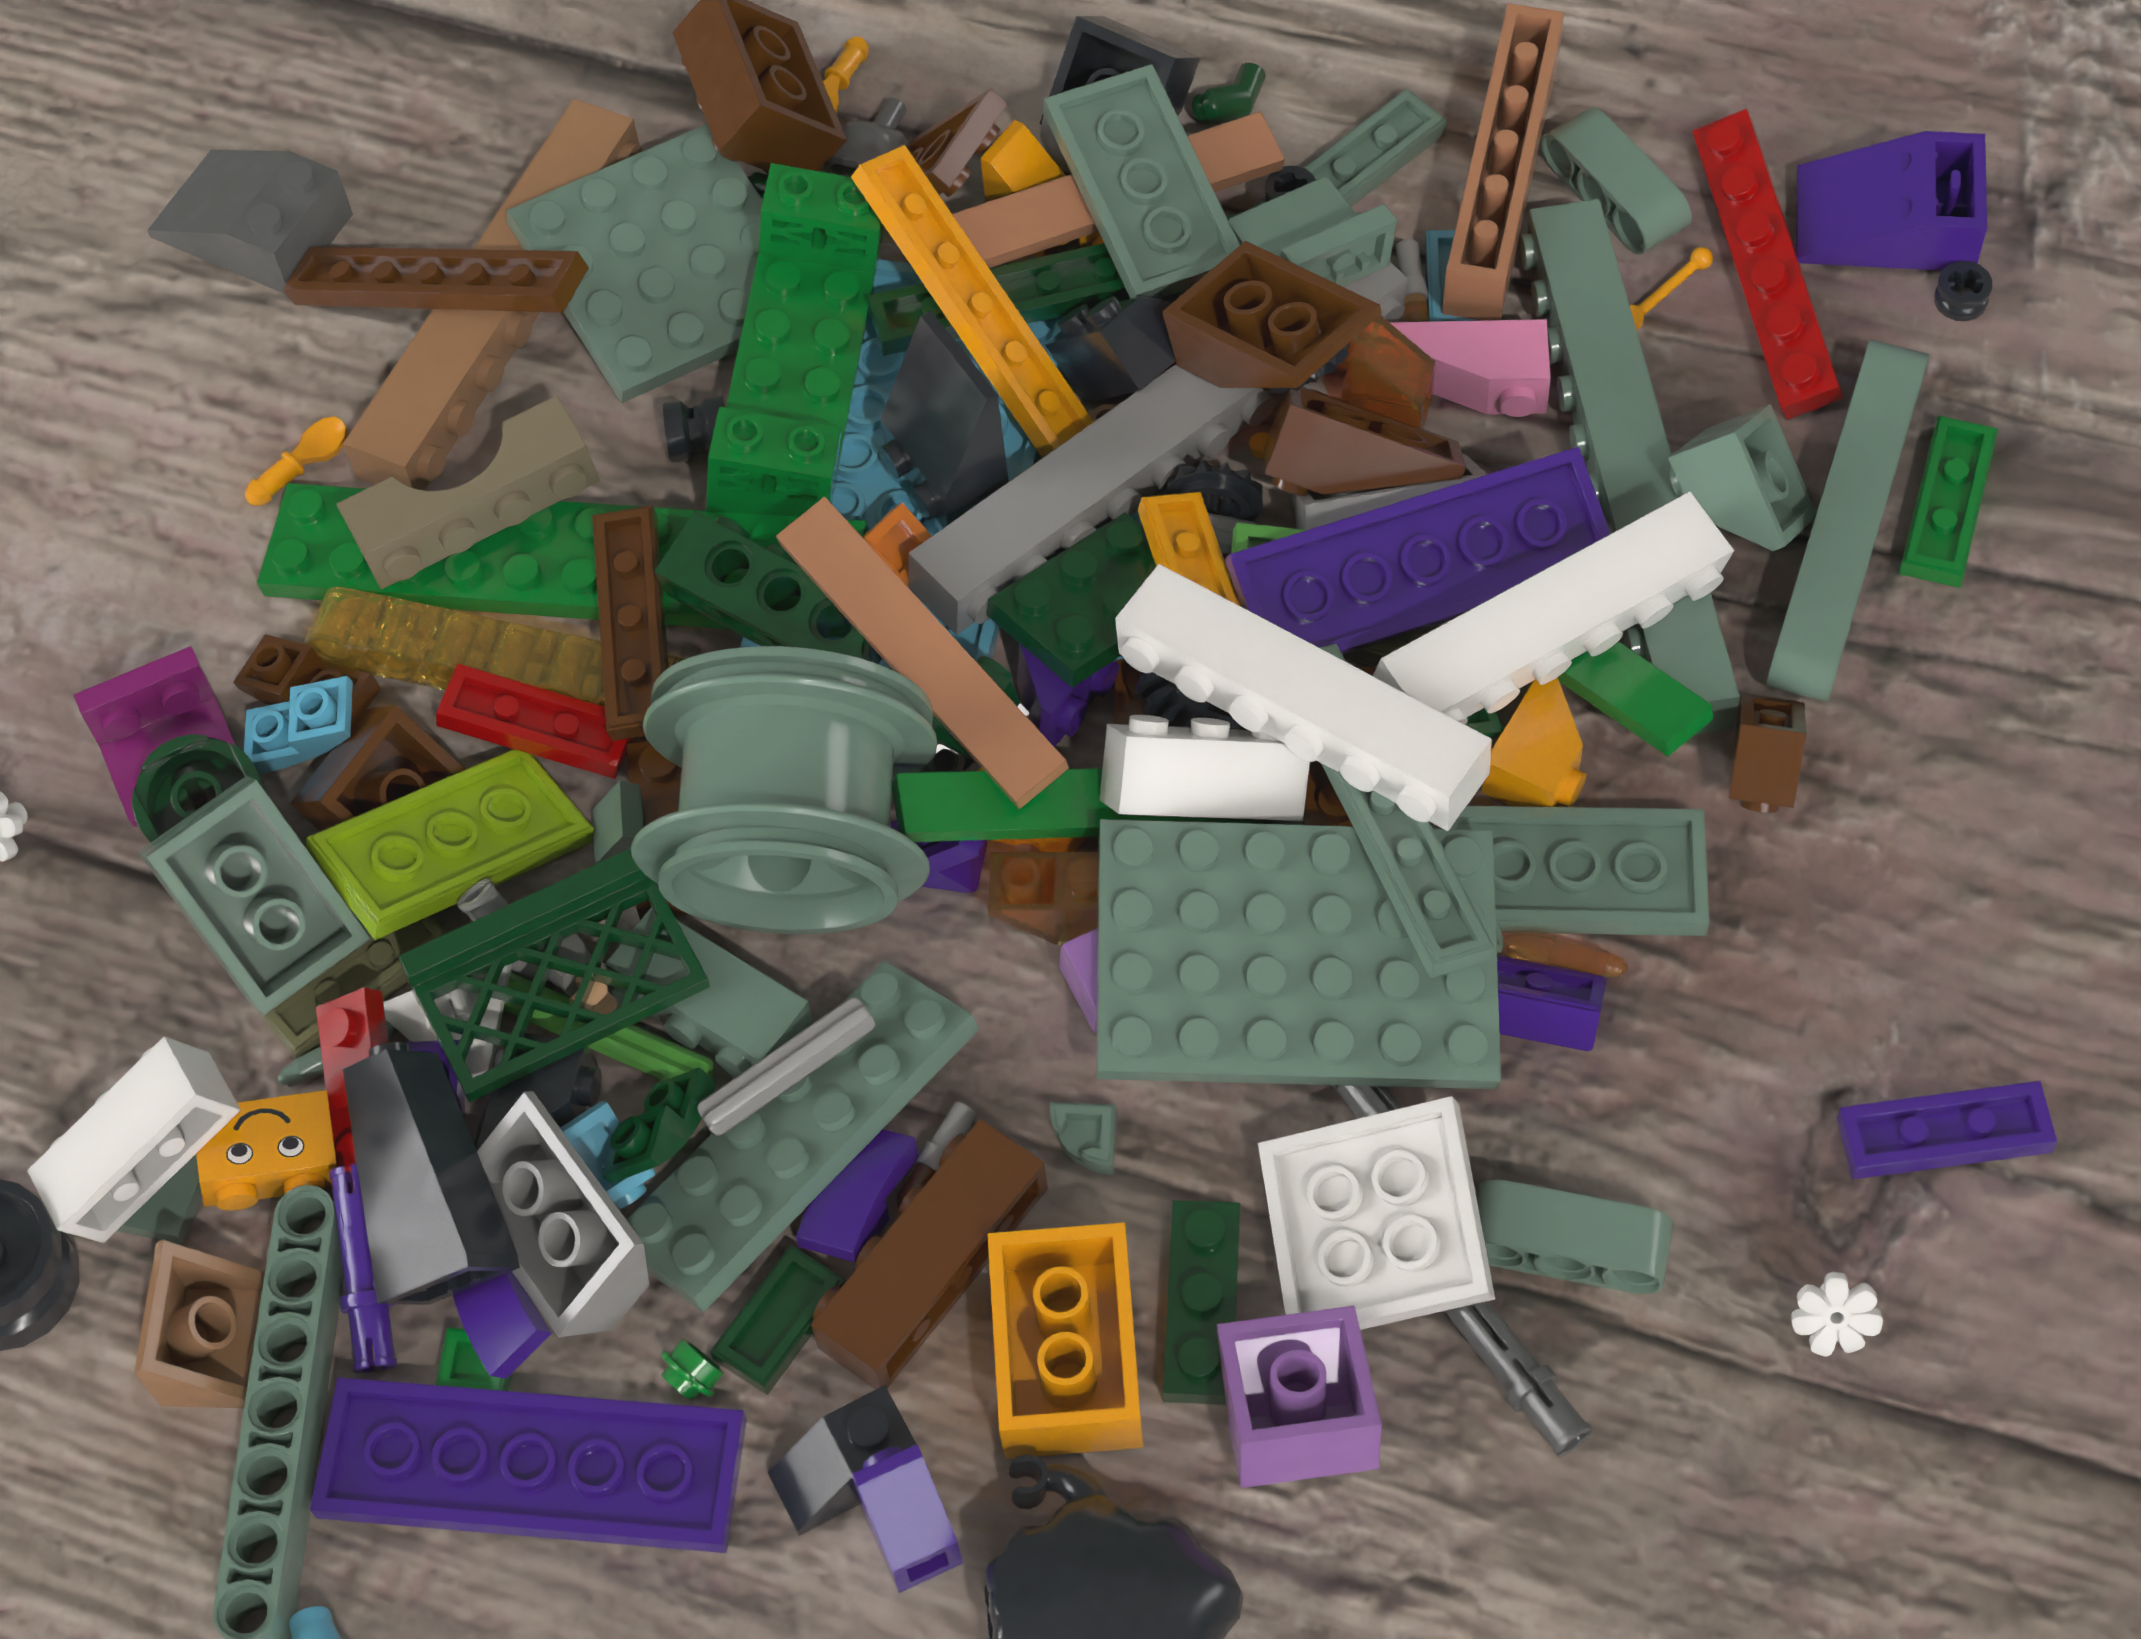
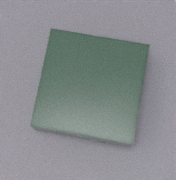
M619 780L592 809L595 864L631 848L634 837L644 827L640 784Z

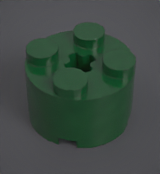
M189 734L163 743L148 755L141 766L142 771L137 779L135 789L133 788L131 803L137 825L151 843L197 810L194 800L199 796L205 795L211 801L245 776L257 780L268 796L269 793L251 759L239 747L229 742L210 738L207 735Z

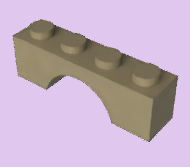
M554 396L502 422V441L499 451L491 464L473 480L452 489L423 491L406 486L395 478L390 477L337 503V506L382 590L398 581L411 578L418 571L454 553H460L469 549L474 543L509 526L522 523L529 516L563 499L578 495L585 488L599 482L600 479L585 442L558 396Z

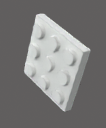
M1453 1096L1258 1143L1286 1315L1355 1305L1359 1327L1362 1330L1495 1299L1460 1107Z

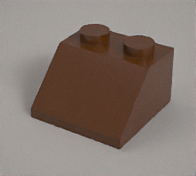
M397 705L364 709L352 724L350 737L333 748L289 804L318 830L323 831L466 769Z

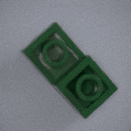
M699 1067L673 1078L663 1079L657 1084L652 1085L644 1101V1113L638 1116H631L619 1122L610 1139L611 1148L602 1177L609 1183H614L660 1166L673 1157L695 1132L702 1120L697 1106L699 1102L714 1092L717 1082Z

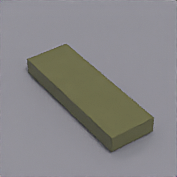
M432 915L377 940H374L366 930L371 939L264 1016L259 1013L263 1022L295 1059L320 1047L316 1007L363 987L382 991L384 1002L405 986L408 982L398 956L447 934V931Z

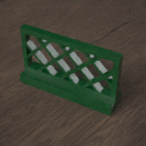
M631 848L398 956L407 982L469 1102L710 988L709 979L661 894L657 883L646 876L635 864ZM646 900L649 901L656 914L649 936L616 928L624 910ZM606 919L605 924H600V923H599V922H601V921H603V920ZM663 930H665L670 942L660 940ZM578 932L598 937L599 940L589 965L558 957L557 954L563 939ZM611 941L643 950L633 977L600 968ZM546 948L545 953L540 952L539 950ZM654 953L681 960L688 973V976L667 986L644 980ZM518 960L539 966L528 993L497 985L505 966ZM551 969L583 978L573 1005L540 997ZM486 976L485 981L478 980V979H480V978ZM595 981L627 990L620 1008L606 1015L584 1009ZM456 989L479 994L468 1022L441 1015L434 1000ZM638 994L646 995L637 999ZM491 998L523 1006L512 1034L480 1026ZM535 1010L567 1018L560 1037L547 1043L524 1038ZM579 1022L585 1023V1025L577 1028ZM450 1032L462 1035L458 1046ZM474 1038L506 1047L499 1066L476 1077H472L465 1060ZM518 1051L525 1052L524 1054L516 1057Z

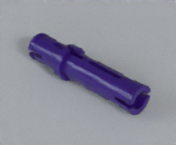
M357 1164L350 1165L351 1173L346 1172L344 1166L329 1171V1178L332 1180L346 1293L339 1300L341 1312L348 1314L354 1359L353 1373L376 1372L375 1366H381L383 1371L395 1368L398 1365L394 1354L389 1308L395 1304H377Z

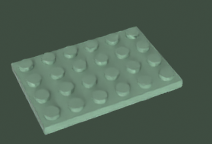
M1100 819L1098 851L1096 1079L1497 1089L1501 1082L1493 830L1449 829V831H1446L1445 829H1434L1491 938L1495 950L1491 961L1430 978L1352 826Z

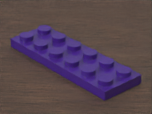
M1575 447L1229 554L1225 562L1242 608L1318 648L1336 643L1343 655L1453 620L1607 537L1611 533L1580 448Z
M337 1377L310 1511L316 1519L727 1553L747 1418L744 1410Z

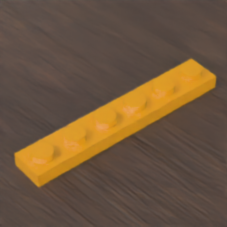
M905 145L860 164L851 176L852 180L1040 456L1044 458L1092 424L1094 421L907 147Z

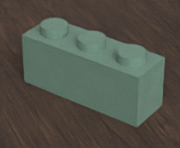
M652 907L631 932L649 936L656 918ZM677 921L705 971L710 984V988L652 1015L664 1023L663 1027L666 1032L678 1043L689 1049H694L697 1045L703 1047L716 1056V1062L725 1072L735 1078L814 1023L807 1000ZM663 930L660 940L670 942L665 930ZM621 944L607 960L605 966L609 971L633 977L643 950ZM654 953L644 980L667 986L688 976V973L681 960ZM613 986L612 995L622 1005L627 990ZM638 994L637 999L646 995Z

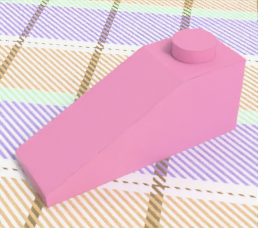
M1547 319L1371 323L1366 327L1365 368L1486 415L1506 414L1512 417H1522L1529 414L1547 413L1551 379Z

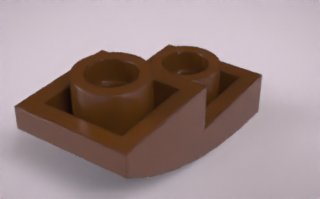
M267 634L263 636L233 681L239 690L267 705H274L290 701V687L348 676L353 681L351 726L364 709L369 707L380 689V686L370 673L322 661L312 646Z

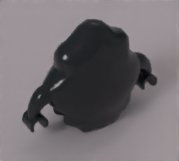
M1027 1454L1017 1456L1012 1461L1009 1467L1010 1477L1015 1479L1030 1477L1037 1482L1034 1486H1020L1013 1490L1012 1501L1018 1508L1031 1509L1037 1507L1043 1502L1047 1491L1058 1493L1066 1500V1503L1056 1510L1044 1526H1026L1014 1530L1007 1540L1002 1554L988 1564L986 1569V1586L984 1588L988 1635L990 1639H1223L1239 1620L1244 1595L1234 1574L1227 1566L1201 1546L1189 1526L1175 1517H1157L1147 1521L1138 1520L1127 1509L1111 1500L1104 1486L1094 1476L1081 1469L1067 1465H1046L1040 1458Z

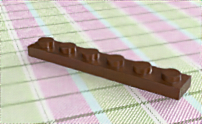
M309 247L283 290L295 305L563 313L574 297L589 267L578 251Z

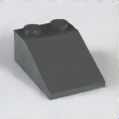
M210 150L148 228L147 232L152 239L286 294L283 288L308 248L329 247L351 218L353 212L339 173L335 169L291 151Z

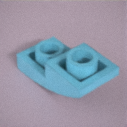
M348 676L290 687V701L246 710L244 752L251 759L259 774L280 770L315 758L340 745L350 737L353 681Z

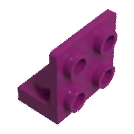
M192 646L73 694L81 716L99 745L126 816L133 827H138L131 803L133 788L135 789L137 779L142 771L141 766L148 755L157 747L171 739L189 734L207 735L210 738L229 742L236 746L212 686ZM205 795L199 796V797H198L197 799H195L194 801H195V802H198V801L203 800V799H205V798H207V797H206Z

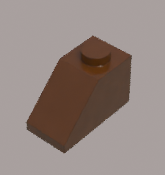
M1741 693L1729 778V798L1740 800V806L1763 813L1777 812L1779 806L1794 808L1807 734L1804 702Z

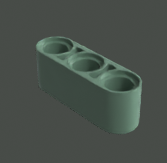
M1591 107L1542 136L1541 149L1552 171L1581 201L1600 199L1607 228L1631 252L1638 255L1643 254L1690 226L1692 213L1684 194L1599 108Z
M1487 1180L1480 1183L1477 1187L1476 1198L1490 1266L1636 1294H1653L1663 1289L1674 1226L1673 1220L1667 1214L1644 1206L1505 1180Z

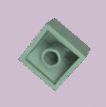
M1771 404L1703 430L1668 457L1671 464L1669 471L1670 480L1678 497L1691 492L1716 526L1771 551L1785 547L1816 518V509Z

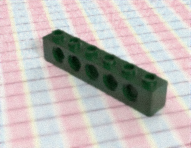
M694 511L654 571L669 597L759 646L824 650L857 657L876 664H880L883 659L854 626L848 635L841 639H826L828 633L834 627L851 623L781 546L770 543L766 549L749 540L750 535L744 528L724 516H718L716 521H713ZM748 569L747 574L740 581L730 584L724 583L725 578L732 571ZM790 596L801 597L797 605L792 609L783 612L775 611L778 603L784 598ZM983 655L979 656L976 662L1018 707L1020 701L1011 680V673L995 660ZM933 715L932 728L936 733L937 742L977 764Z

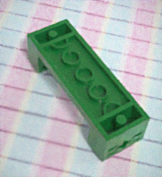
M773 163L770 165L761 207L758 258L726 407L719 406L708 456L706 511L800 517L823 497H826L832 504L869 313L868 295H872L884 230V225L851 177Z

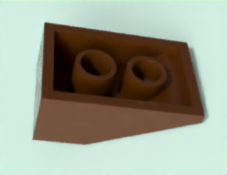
M1244 241L1162 312L1177 366L1219 388H1298L1382 314L1380 304L1248 241Z
M1305 386L1298 391L1290 389L1284 393L1264 445L1265 474L1273 476L1272 484L1299 496H1305L1308 489L1321 494L1462 479L1466 469L1458 441Z

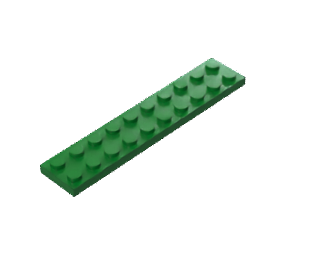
M287 483L257 585L266 597L599 620L592 515L644 506L559 501L529 516L522 523L509 526L474 543L469 549L460 553H454L418 571L411 578L398 581L381 590L337 506V503L367 488ZM654 507L658 517L661 560L694 511L713 521H716L718 516L729 518L748 532L750 535L749 540L766 549L770 543L781 546L776 535L799 518L798 516L708 512L706 510ZM847 520L862 537L869 531L867 521ZM748 569L732 571L725 578L724 583L730 584L740 581L745 577ZM663 588L666 625L728 629L669 597ZM790 596L784 598L778 603L775 611L783 612L792 609L797 605L801 597ZM851 624L838 625L827 636L845 637L850 632Z

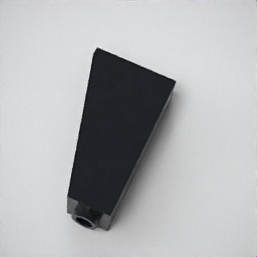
M403 1042L385 1043L369 1049L368 1058L343 1069L377 1304L430 1305L520 1268L517 1251L438 1053L409 1051V1045Z

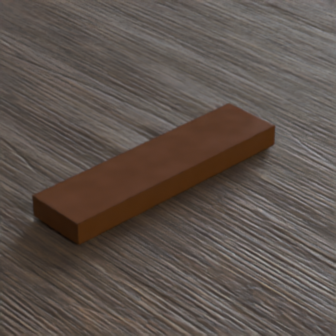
M653 505L592 515L606 729L612 741L645 736L643 719L644 714L651 705L653 685L656 679L669 668L663 586L654 573L661 562L658 517Z

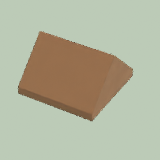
M166 1240L156 1243L134 1373L160 1406L244 1408L265 1272Z

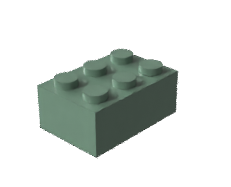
M245 776L138 851L252 1008L263 1016L371 939L259 782Z

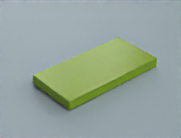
M513 749L307 837L306 849L348 907L374 940H377L457 904L464 892L481 880L490 879L494 886H497L592 843L594 828L532 754Z

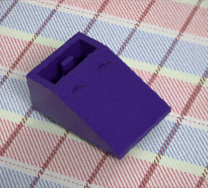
M1923 131L1797 166L1796 254L1799 263L1943 270L1950 263L1957 261H1971L1978 264L1987 231L1985 134Z

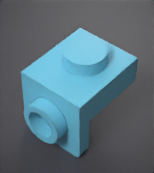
M602 1100L560 1129L617 1208L622 1209L646 1192L647 1188L643 1183L653 1177L656 1172L652 1168L614 1183H609L602 1177L611 1148L610 1139L619 1123L609 1104Z

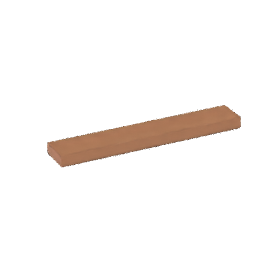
M1261 111L1187 136L1214 192L1280 171L1283 168L1285 158ZM1072 174L952 214L988 268L1098 232V228Z
M823 497L776 535L782 548L895 672L910 679L927 694L932 703L933 715L1018 809L1022 808L1069 769L1066 759L826 497Z

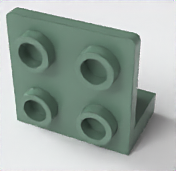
M1323 177L1231 217L1229 224L1240 245L1244 241H1248L1343 287L1389 266L1397 219L1385 204L1364 213H1355L1331 180Z

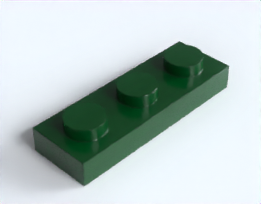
M1173 1200L1163 1402L1226 1405L1217 1324L1236 1322L1240 1203Z

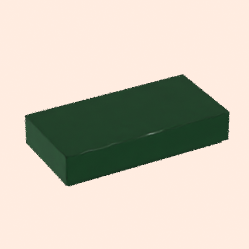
M789 1245L710 1350L713 1361L768 1395L814 1332L811 1324L814 1321L813 1313L818 1302L832 1287L838 1286L841 1288L845 1284V1279L797 1248Z

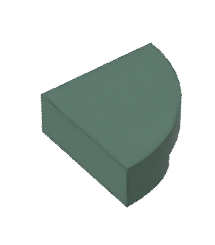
M1050 1102L1052 1128L1064 1152L1073 1161L1089 1170L1113 1175L1117 1124L1116 1104Z

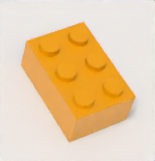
M1125 1222L988 1233L998 1420L1005 1459L1016 1458L1024 1454L1049 1456L1144 1448Z

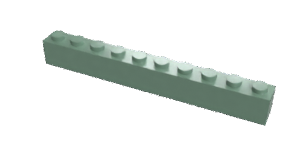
M1600 199L1530 209L1528 232L1519 236V253L1523 269H1532L1535 281L1531 283V296L1535 315L1537 317L1545 316L1547 319L1550 364L1558 363L1561 374L1556 380L1559 406L1562 412H1571L1574 425H1570L1569 429L1571 449L1575 447L1580 448L1604 517L1612 534L1679 497L1671 484L1669 475L1671 464L1668 457L1672 454ZM1711 592L1695 601L1688 595L1673 603V609L1663 619L1650 627L1642 628L1637 623L1623 631V641L1626 647L1712 704L1713 720L1695 735L1733 729L1740 695Z

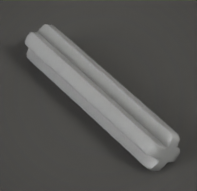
M849 998L699 1102L697 1109L700 1117L716 1136L724 1135L873 1031L875 1027L873 1017L858 998Z

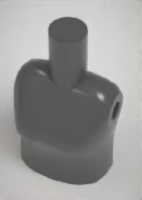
M891 97L887 99L873 122L851 121L846 123L842 129L847 141L824 165L825 172L851 177L860 164L900 146H906L907 141L904 134L895 129L906 113L905 104L899 99Z

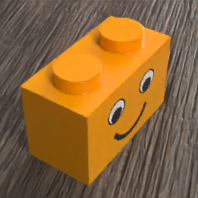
M327 1090L237 1102L241 1110L196 1153L199 1184L204 1207L217 1206L221 1210L235 1211L252 1207L259 1199L284 1196L285 1193L298 1186L312 1185L320 1187L324 1191L333 1189L332 1180L329 1178V1171L337 1168Z

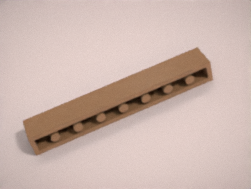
M574 98L473 249L524 250L507 224V210L643 152L642 146L639 144L634 119ZM433 309L343 443L356 478L375 485L393 477L406 486L423 491L429 482L436 481L444 469L446 456L457 439L465 436L472 427L475 412L488 392H493L500 384L504 367L517 348L523 347L528 341L533 323L540 312Z

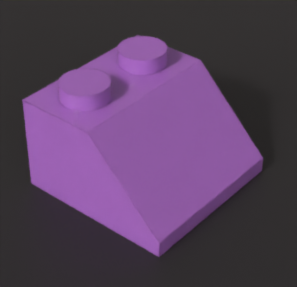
M1355 1305L1217 1324L1228 1426L1240 1488L1379 1469L1382 1424Z

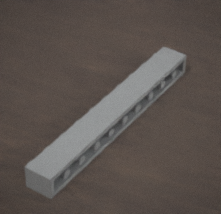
M1389 262V266L1343 286L1380 304L1382 314L1372 323L1398 322L1404 313L1405 306L1403 303L1408 277L1391 262ZM1366 328L1350 341L1349 355L1344 362L1349 360L1359 349L1361 343L1366 340ZM1175 364L1141 391L1131 395L909 552L908 587L956 635L974 622L977 624L986 622L990 619L987 616L988 599L1121 514L1126 512L1132 516L1139 508L1142 497H1149L1159 489L1162 491L1167 489L1168 478L1176 476L1180 466H1192L1203 457L1209 459L1216 456L1225 448L1230 438L1247 425L1254 427L1263 422L1270 415L1274 406L1281 402L1284 393L1273 394L1272 391H1265L1263 388H1219ZM1313 382L1306 384L1304 386L1309 388L1313 384Z

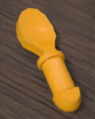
M859 36L849 39L843 45V51L834 64L824 72L825 80L823 83L836 114L839 110L838 90L848 88L851 77L860 64L867 60L869 55L868 42Z
M333 416L322 418L312 424L302 434L299 444L291 453L284 451L276 463L257 479L253 478L247 484L245 489L247 502L252 506H262L272 501V497L284 488L287 483L291 482L296 476L304 475L305 470L303 466L305 464L326 462L338 455L344 447V441L348 437V429L345 423Z

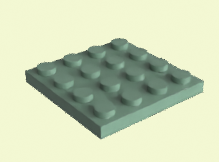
M708 124L507 210V224L524 250L578 251L588 265L589 269L578 286L574 297L567 305L564 314L621 404L738 351L759 252L760 216L763 200L739 164L726 159L716 150L712 143L713 136Z

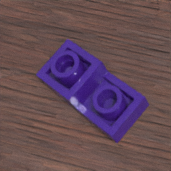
M882 1129L808 1205L796 1235L798 1247L856 1262L865 1244L873 1236L879 1234L890 1220L885 1199L916 1162L918 1150L915 1137Z
M512 1271L453 1295L455 1306L468 1338L490 1376L507 1379L552 1334L550 1328Z

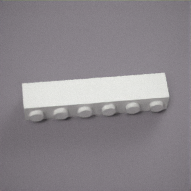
M1688 492L1380 659L1373 677L1465 725L1468 721L1466 717L1483 708L1488 713H1493L1505 707L1520 693L1519 688L1536 679L1540 685L1554 680L1570 667L1573 658L1588 651L1591 656H1597L1605 652L1623 636L1622 631L1637 623L1642 628L1654 625L1663 619L1673 609V603L1689 595L1695 601L1706 596L1723 581L1724 577L1721 575V572L1733 554L1734 549L1693 494Z
M1161 564L1157 565L1115 618L1119 654L1133 668L1143 673L1153 672L1176 684L1184 695L1196 702L1207 701L1228 712L1239 725L1253 732L1261 730L1286 744L1292 753L1309 762L1317 760L1331 769L1340 771L1343 778L1353 787L1364 792L1376 791L1395 802L1407 816L1416 821H1430L1449 831L1490 774L1491 738Z

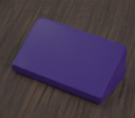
M1497 956L1499 1034L1582 1051H1591L1594 1048L1607 978Z

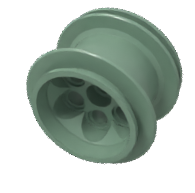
M783 646L740 647L696 655L672 665L656 679L653 685L651 705L644 714L643 731L647 740L656 751L682 768L678 811L654 820L636 834L631 846L632 858L635 864L646 876L658 883L661 894L673 906L697 918L728 927L777 934H823L865 927L886 918L894 911L899 901L920 889L929 876L930 864L923 850L904 834L889 827L892 780L896 773L919 772L930 763L937 750V737L932 728L933 707L930 699L910 679L887 667L857 657L817 649Z

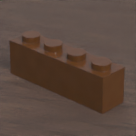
M981 1119L978 1120L967 1135L960 1133L949 1142L940 1157V1168L925 1186L919 1183L907 1193L898 1209L897 1215L899 1218L884 1236L877 1234L865 1244L857 1257L855 1264L857 1269L841 1288L834 1286L829 1289L820 1299L814 1310V1321L811 1326L819 1350L875 1390L884 1385L887 1388L891 1385L989 1263L988 1233L1015 1231L1048 1190L1044 1162Z

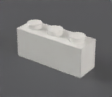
M1132 715L1129 719V725L1107 724L1099 800L1118 814L1303 821L1310 762L1299 758L1288 749L1285 743L1261 730L1259 732L1230 729L1229 722L1212 718L1191 719L1190 728L1168 727V719L1150 715Z
M164 1036L155 1046L148 1049L141 1059L109 1091L102 1094L95 1104L63 1136L56 1139L50 1148L27 1171L57 1230L104 1243L241 1109L209 1052Z

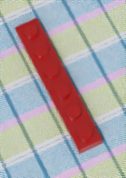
M1747 108L1692 130L1780 408L1786 420L1844 399L1796 250Z

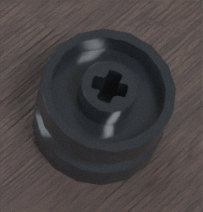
M0 1179V1351L24 1347L49 1333L70 1310L80 1284L79 1256L66 1232L56 1229L43 1202L19 1183Z

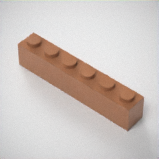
M1507 4L1446 269L1442 314L1474 319L1476 321L1502 320L1559 60L1565 12Z

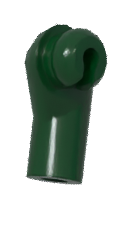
M1244 63L1239 67L1233 84L1210 87L1205 92L1196 94L1191 105L1192 113L1196 120L1204 124L1210 122L1224 124L1250 115L1265 81V71L1257 64Z

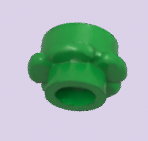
M682 1338L671 1353L665 1349L661 1353L662 1359L669 1365L661 1376L683 1396L693 1401L700 1392L707 1397H711L716 1393L713 1387L725 1373L712 1359L691 1342Z

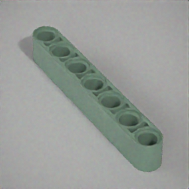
M1872 339L1869 340L1773 656L1766 683L1768 687L1824 702L1829 701L1920 391L1929 353Z
M312 1185L298 1186L285 1193L278 1201L274 1212L213 1607L214 1624L224 1639H291L289 1619L297 1610L311 1512L310 1506L314 1491L340 1309L339 1298L342 1295L344 1281L335 1204L326 1191ZM316 1218H325L323 1224L314 1232L300 1234L302 1227L307 1222ZM308 1280L316 1281L309 1293L302 1297H290L293 1289L298 1284ZM295 1344H307L305 1351L299 1358L291 1362H280L282 1355L288 1348ZM289 1408H297L296 1415L289 1424L281 1428H270L272 1420L279 1412ZM277 1474H288L285 1484L279 1491L271 1495H260L262 1486L269 1478ZM267 1541H278L274 1554L268 1560L258 1564H250L252 1553L259 1545ZM258 1609H267L265 1622L260 1628L252 1633H240L242 1621L249 1613Z

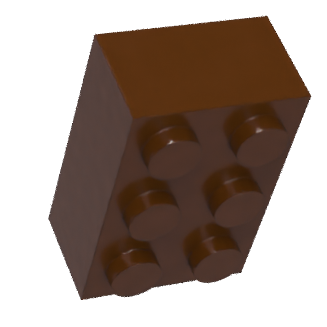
M700 0L672 32L681 54V63L688 72L697 95V104L703 111L713 136L712 143L716 150L726 159L734 162H745L762 169L767 174H769L771 163L820 171L846 143V136L798 22L748 0Z

